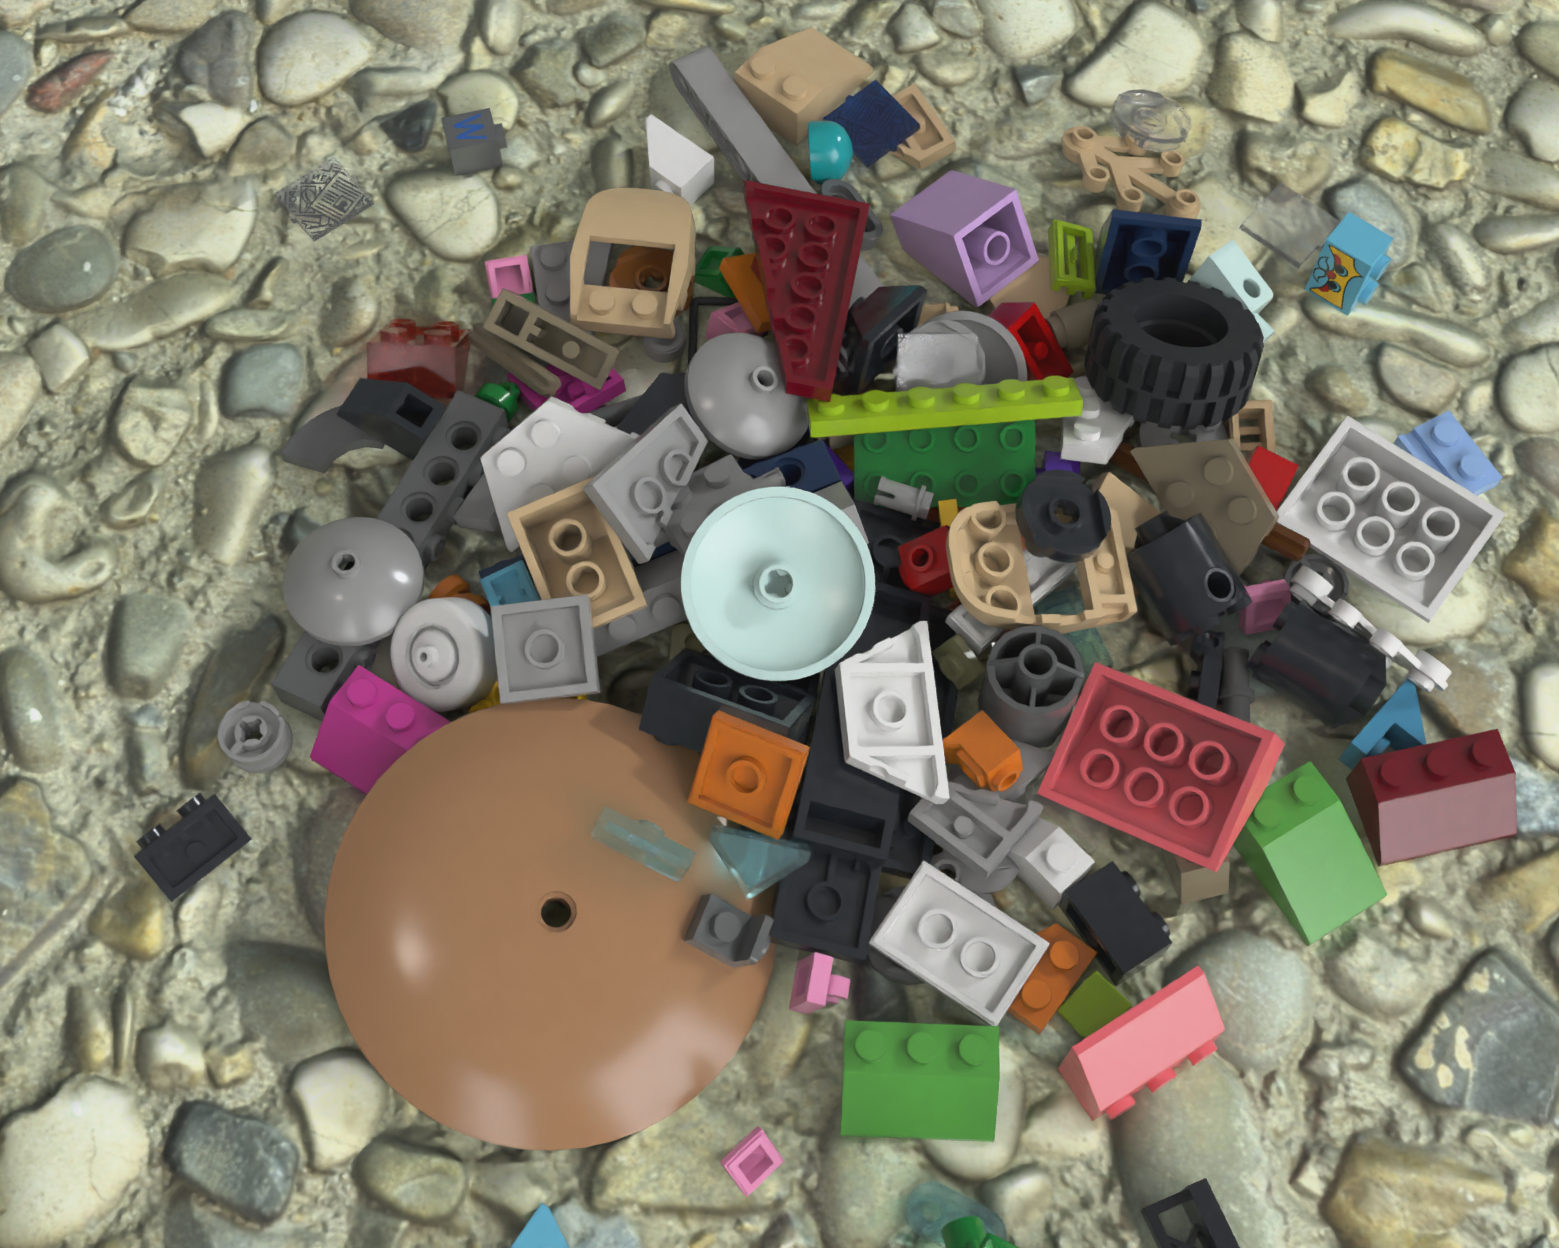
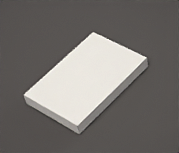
M924 860L869 941L871 947L989 1026H998L1050 944Z

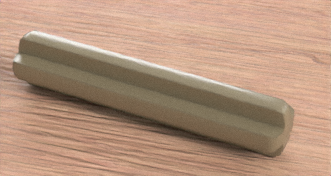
M483 323L473 325V330L468 333V340L472 345L539 395H543L547 399L555 396L556 390L561 387L560 378L512 343L482 328Z

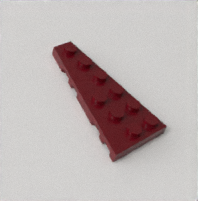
M744 180L743 195L785 394L830 402L870 204Z

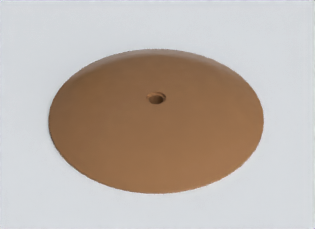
M571 698L498 704L470 713L444 725L420 740L398 758L376 781L359 805L344 833L330 875L324 916L325 952L329 976L339 1009L354 1040L382 1078L411 1105L435 1121L464 1135L488 1143L518 1149L555 1151L590 1147L615 1141L642 1131L670 1116L687 1104L718 1076L735 1055L749 1033L764 1001L772 975L777 944L770 942L767 952L755 965L732 968L684 942L702 895L713 894L751 916L761 914L770 916L775 883L764 843L737 835L738 823L687 803L701 756L697 751L681 745L673 746L660 743L653 735L640 731L639 726L642 718L640 714L610 704ZM549 903H560L568 909L570 919L564 926L559 928L550 927L542 920L541 911Z

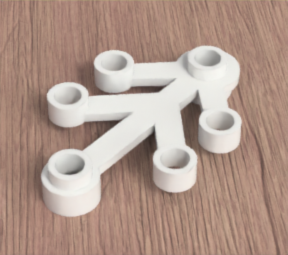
M1302 565L1291 579L1293 586L1289 589V592L1299 601L1306 600L1311 607L1316 601L1330 610L1331 619L1340 622L1347 628L1353 629L1369 639V643L1386 655V669L1393 662L1409 670L1406 677L1428 693L1433 688L1444 691L1448 687L1446 680L1452 672L1444 664L1422 650H1419L1414 656L1400 640L1383 628L1379 627L1376 629L1352 605L1340 598L1335 603L1327 597L1333 586L1318 573Z

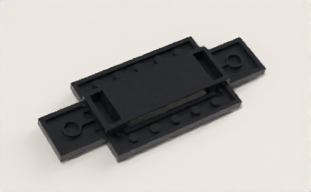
M854 499L853 502L869 541L867 546L871 554L875 573V595L870 617L865 629L853 647L824 671L802 790L797 795V788L783 834L776 840L739 824L737 835L783 847L770 917L774 919L769 932L771 936L770 942L811 953L817 952L835 959L861 965L866 961L881 872L911 880L923 860L931 864L934 841L908 822L910 811L918 804L922 797L845 763L835 669L844 660L858 653L863 654L869 651L875 644L889 637L892 639L909 630L919 621H927L931 652L957 633L945 622L948 615L953 611L931 605V596L910 590L902 580L899 572V564L902 563L898 547L940 528V523L919 517L914 521L911 520L912 515ZM931 653L943 740L952 733L958 689L952 680L942 673L939 662ZM821 671L804 678L781 682L817 694ZM813 712L799 743L806 746Z

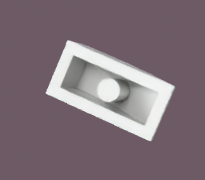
M651 114L646 118L651 190L676 194L684 198L691 206L715 183L714 157Z
M1039 817L1007 854L1019 868L1017 876L1052 911L1059 905L1066 890L1087 878L1095 862L1060 826Z

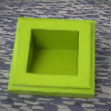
M1095 970L1057 1010V1013L1085 1039L1130 1010L1132 1005L1108 980Z

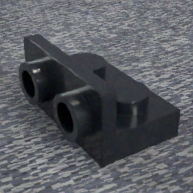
M198 793L176 810L182 817L167 830L159 823L136 841L141 850L134 854L135 859L171 902L252 840L216 794H212L205 799L201 793Z

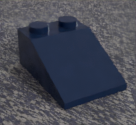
M1113 209L1101 228L1095 251L1096 291L1094 293L1107 295L1124 283L1130 281L1138 283L1143 278L1163 280L1164 277L1176 278V281L1183 282L1202 227V220Z

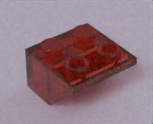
M392 319L390 324H386L367 341V379L407 382L432 398L453 399L458 390L462 391L464 389L471 344L468 340V333L471 332V329L459 328V323L454 321L433 322V327L416 326V320Z

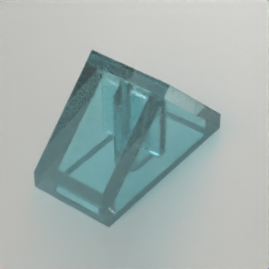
M711 823L709 841L747 900L809 862L811 852L808 844L781 838L776 840L767 835Z

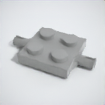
M732 454L693 472L687 485L680 489L671 507L673 514L667 526L660 529L653 545L657 548L669 542L680 550L685 558L690 541L697 529L715 509L731 498L747 491L765 487L785 486L786 482L781 471L776 467L753 479L741 470Z

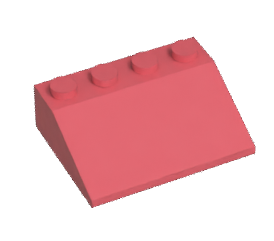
M1095 662L1037 794L1217 872L1263 794L1285 743L1274 732Z

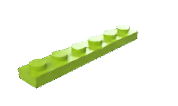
M1049 376L1044 380L1022 382L1015 379H1007L998 384L985 385L960 383L954 387L936 389L914 387L909 391L887 393L880 390H872L862 395L850 396L832 394L830 402L806 399V416L811 438L1082 416L1083 399L1074 378Z

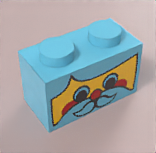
M1348 212L1326 239L1305 290L1348 316L1358 302L1366 305L1377 290L1379 283L1376 281L1382 276L1392 259L1386 254L1394 238Z

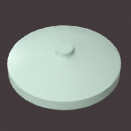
M758 488L737 495L724 502L697 529L690 541L682 565V604L686 618L696 638L724 666L737 673L759 680L788 681L816 674L833 665L853 647L861 636L874 603V566L868 546L859 529L833 503L821 496L797 488Z

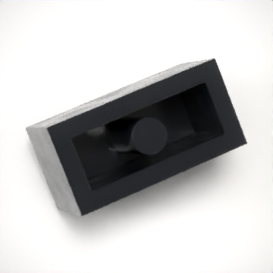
M1114 861L1066 890L1058 906L1084 943L1098 952L1095 958L1114 985L1118 986L1164 956L1173 942L1169 938L1170 930L1164 919L1156 911L1150 912L1139 897L1141 892L1134 878L1127 871L1121 872Z

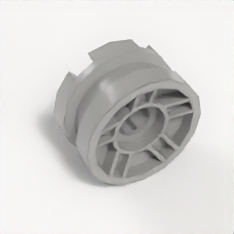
M247 700L236 704L225 713L219 723L217 736L221 749L238 768L246 772L264 773L273 770L287 759L292 750L293 734L289 724L272 704L263 700L261 703ZM255 731H260L262 738L259 741L255 738L249 739L250 735Z

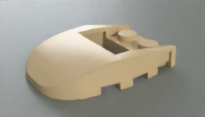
M613 188L598 192L589 199L582 214L570 253V323L584 331L665 339L674 338L675 327L673 319L676 310L683 311L688 297L687 289L691 276H695L697 263L695 258V221L691 207L684 198L659 190ZM590 241L674 249L668 292L584 284Z
M997 501L973 504L960 511L951 523L946 536V552L953 587L965 609L974 618L986 625L1014 630L1021 626H1043L1065 634L1123 622L1138 612L1117 510L1110 509L1111 527L1100 547L1089 558L1076 562L1085 611L1077 615L1034 614L1020 537L1021 533L1015 517L1016 503L999 505ZM1057 508L1054 514L1059 521L1065 524L1072 521L1071 516L1063 514L1062 508Z

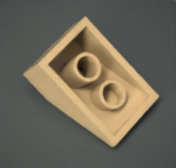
M811 27L758 49L734 72V79L765 124L797 146L808 136L809 121H823L873 73V67Z
M593 476L507 513V516L541 600L588 594L591 603L593 629H596L646 608L648 604L626 546L582 489L595 477Z

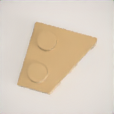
M916 84L887 98L894 105L882 101L881 103L890 107L881 118L868 113L869 109H867L857 122L855 121L860 114L857 115L854 121L852 120L854 117L847 120L851 124L881 136L900 110V113L903 114H899L896 118H901L903 115L906 116L904 120L908 136L906 137L903 134L904 126H901L899 140L901 136L906 138L896 142L899 127H895L892 148L890 149L889 127L886 131L888 132V145L876 147L883 151L887 148V153L920 170L956 151L955 140ZM878 103V104L874 105L869 112L874 113V114L880 116L879 113H877V112L874 111V108H875V106L877 107L878 105L881 106L882 108H884L885 106L882 105V104H880V103ZM893 108L892 111H891V112L889 113V115L887 116V118H886V119L884 120V122L882 123V125L879 127V129H878L877 131H875V130L877 129V127L880 125V123L882 122V120L885 118V116L887 115V113L890 111V109ZM896 109L895 113L892 115V117H891L890 120L887 122V124L885 125V127H884V128L882 129V131L879 133L880 129L883 127V125H884L885 122L888 120V118L890 117V115H891V114L893 113V111ZM867 114H869L866 120L863 122V124H861V122L864 120ZM870 116H872V118H871L870 121L867 123V125L864 126L865 123H866V122L868 121V119L870 118ZM874 117H876V118L874 119V121L872 122V124H871L869 127H867V126L870 124V122L872 121V119H873ZM879 119L878 122H877V123L875 124V126L873 127V129H871V127H872L873 124L876 122V120ZM902 119L894 120L893 125H903ZM909 120L912 123L913 132H911ZM854 127V132H853V135H854V136L857 135V134H866V133H867V132H865V131L856 132V130H861V129H858V128ZM871 134L865 135L862 140L867 141L875 136ZM882 139L883 141L878 140L872 145L886 144L887 141Z

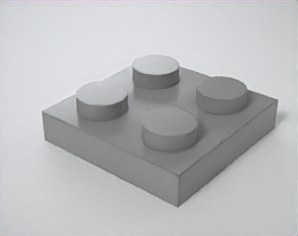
M588 594L490 606L501 704L600 693L591 603Z

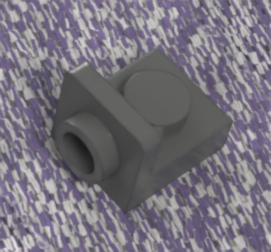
M713 894L702 895L684 942L732 968L755 965L769 948L771 941L769 932L774 919L766 914L751 916Z

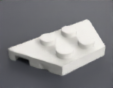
M551 396L493 445L480 459L507 549L512 553L519 547L507 516L508 512L598 475L640 435L634 432L631 435L605 424L606 420L591 413H580L572 405Z
M919 621L909 630L892 639L889 637L875 644L869 651L863 654L858 653L839 663L836 667L835 677L845 763L935 804H944L950 797L927 621Z

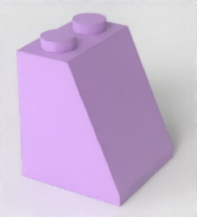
M950 170L890 214L902 249L976 307L982 305L1039 261L1015 188Z

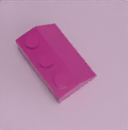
M358 665L330 700L310 758L321 767L367 795L376 781L398 758L420 740L451 722Z

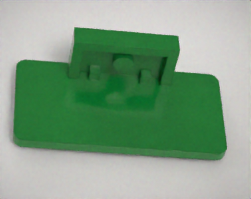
M1023 420L854 434V499L873 504L877 491H880L877 490L880 479L884 476L886 479L921 489L922 485L927 486L926 491L934 493L930 507H938V501L951 499L957 500V507H970L973 504L997 501L999 505L1015 504L1020 493L1035 479V421Z

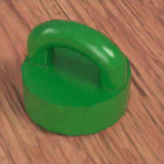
M504 382L497 385L485 383L474 397L504 409L507 422L509 423L518 411L516 400L520 395V387L513 382Z

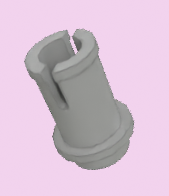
M882 476L877 488L880 491H877L873 504L912 515L911 520L916 521L917 517L926 520L934 493L926 491L927 486L922 485L921 489Z

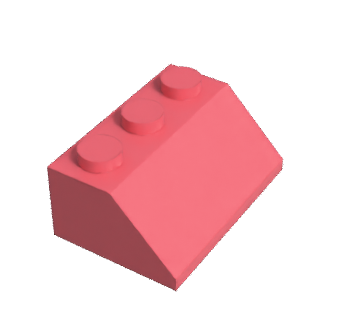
M1199 965L1071 1047L1060 1064L1058 1071L1092 1121L1105 1113L1110 1120L1115 1119L1136 1104L1132 1095L1148 1086L1152 1093L1156 1092L1177 1077L1173 1068L1187 1059L1195 1066L1218 1050L1214 1041L1224 1032L1225 1028L1205 973Z

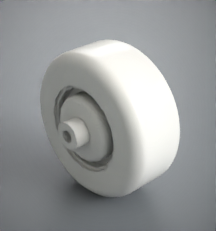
M460 597L433 598L413 605L400 618L392 636L390 657L396 681L405 694L435 712L472 707L489 695L494 683L498 681L492 618L481 606L471 600Z

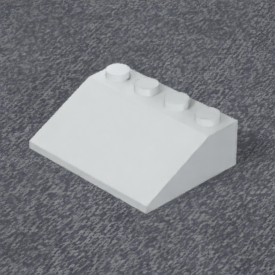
M1347 415L1277 510L1280 517L1277 522L1308 538L1311 542L1309 547L1429 623L1506 513Z

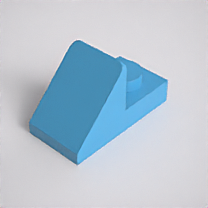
M1408 678L1353 739L1338 760L1353 770L1361 758L1382 754L1388 746L1397 751L1426 744L1416 687L1413 682Z

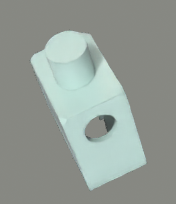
M1231 240L1209 255L1189 280L1198 282L1200 286L1208 289L1214 287L1223 291V295L1227 298L1234 297L1240 301L1243 309H1249L1255 316L1264 336L1263 343H1265L1275 333V330L1259 313L1273 298V292L1239 246Z

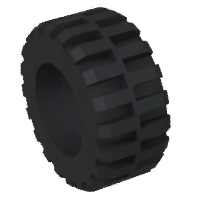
M1164 277L1163 280L1143 278L1138 283L1130 281L1122 284L1117 289H1113L1097 305L1084 360L1085 374L1092 389L1094 388L1097 396L1103 402L1109 401L1115 411L1122 415L1126 412L1133 416V420L1144 424L1146 421L1157 423V427L1170 429L1171 426H1181L1182 430H1194L1198 425L1208 428L1217 425L1221 420L1225 422L1246 405L1263 352L1264 336L1252 312L1249 309L1244 310L1242 303L1234 297L1227 298L1224 296L1221 290L1214 287L1208 289L1200 286V283L1190 280L1185 283L1176 281V278Z

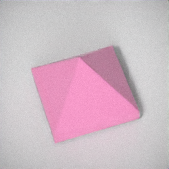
M757 1126L734 1145L720 1163L741 1192L748 1197L784 1162V1159L764 1131Z

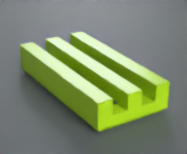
M1053 219L1048 228L1050 290L1059 292L1060 288L1064 286L1066 287V294L1074 296L1077 290L1082 291V298L1089 299L1096 291L1093 231L1091 228ZM1075 236H1079L1081 278L1077 277L1076 260L1078 259L1077 247H1075Z

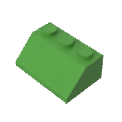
M845 1020L842 1042L840 1136L994 1142L1000 1080L999 1026Z

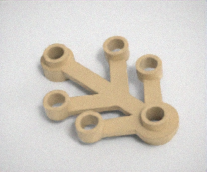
M1086 126L1071 127L1064 132L1061 139L1062 152L1068 160L1080 164L1083 173L1082 185L1087 190L1095 193L1104 191L1111 176L1118 197L1116 206L1119 210L1139 212L1145 196L1140 189L1132 186L1133 183L1166 204L1164 215L1197 219L1201 205L1199 203L1200 198L1195 192L1189 189H1180L1175 192L1146 174H1163L1168 177L1180 175L1185 158L1178 151L1165 150L1160 158L1117 156L1112 153L1128 152L1133 156L1145 155L1151 143V137L1147 132L1140 129L1130 130L1126 138L1098 136L1093 129ZM1097 162H1099V163H1101L1102 165H1104L1105 167H1107L1108 170H1107L1106 168H1104L1103 166L1097 165Z

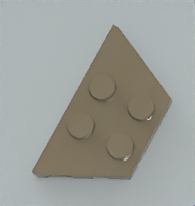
M1222 439L1146 446L1131 450V454L1164 510H1167L1170 516L1186 520L1201 512L1239 577L1245 567L1250 565L1258 552V547L1262 540L1269 535L1280 517L1234 440Z

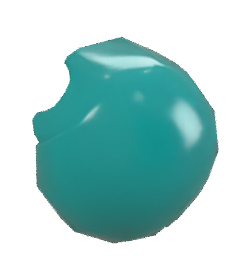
M809 121L808 148L812 180L816 181V184L821 185L829 179L841 180L849 171L853 158L852 141L848 133L840 124L834 121Z

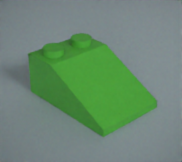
M1311 761L1265 788L1233 846L1306 945L1310 946L1384 899L1387 893L1341 800Z

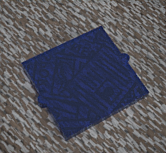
M874 80L854 96L848 95L845 98L846 102L823 118V121H834L846 130L852 141L853 154L867 168L888 152H896L899 144L920 129V124L877 80Z

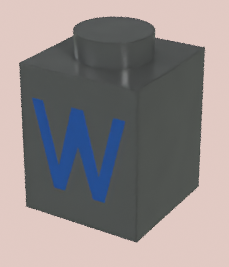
M490 108L441 118L455 176L503 166L500 149L507 148L502 123L494 124Z

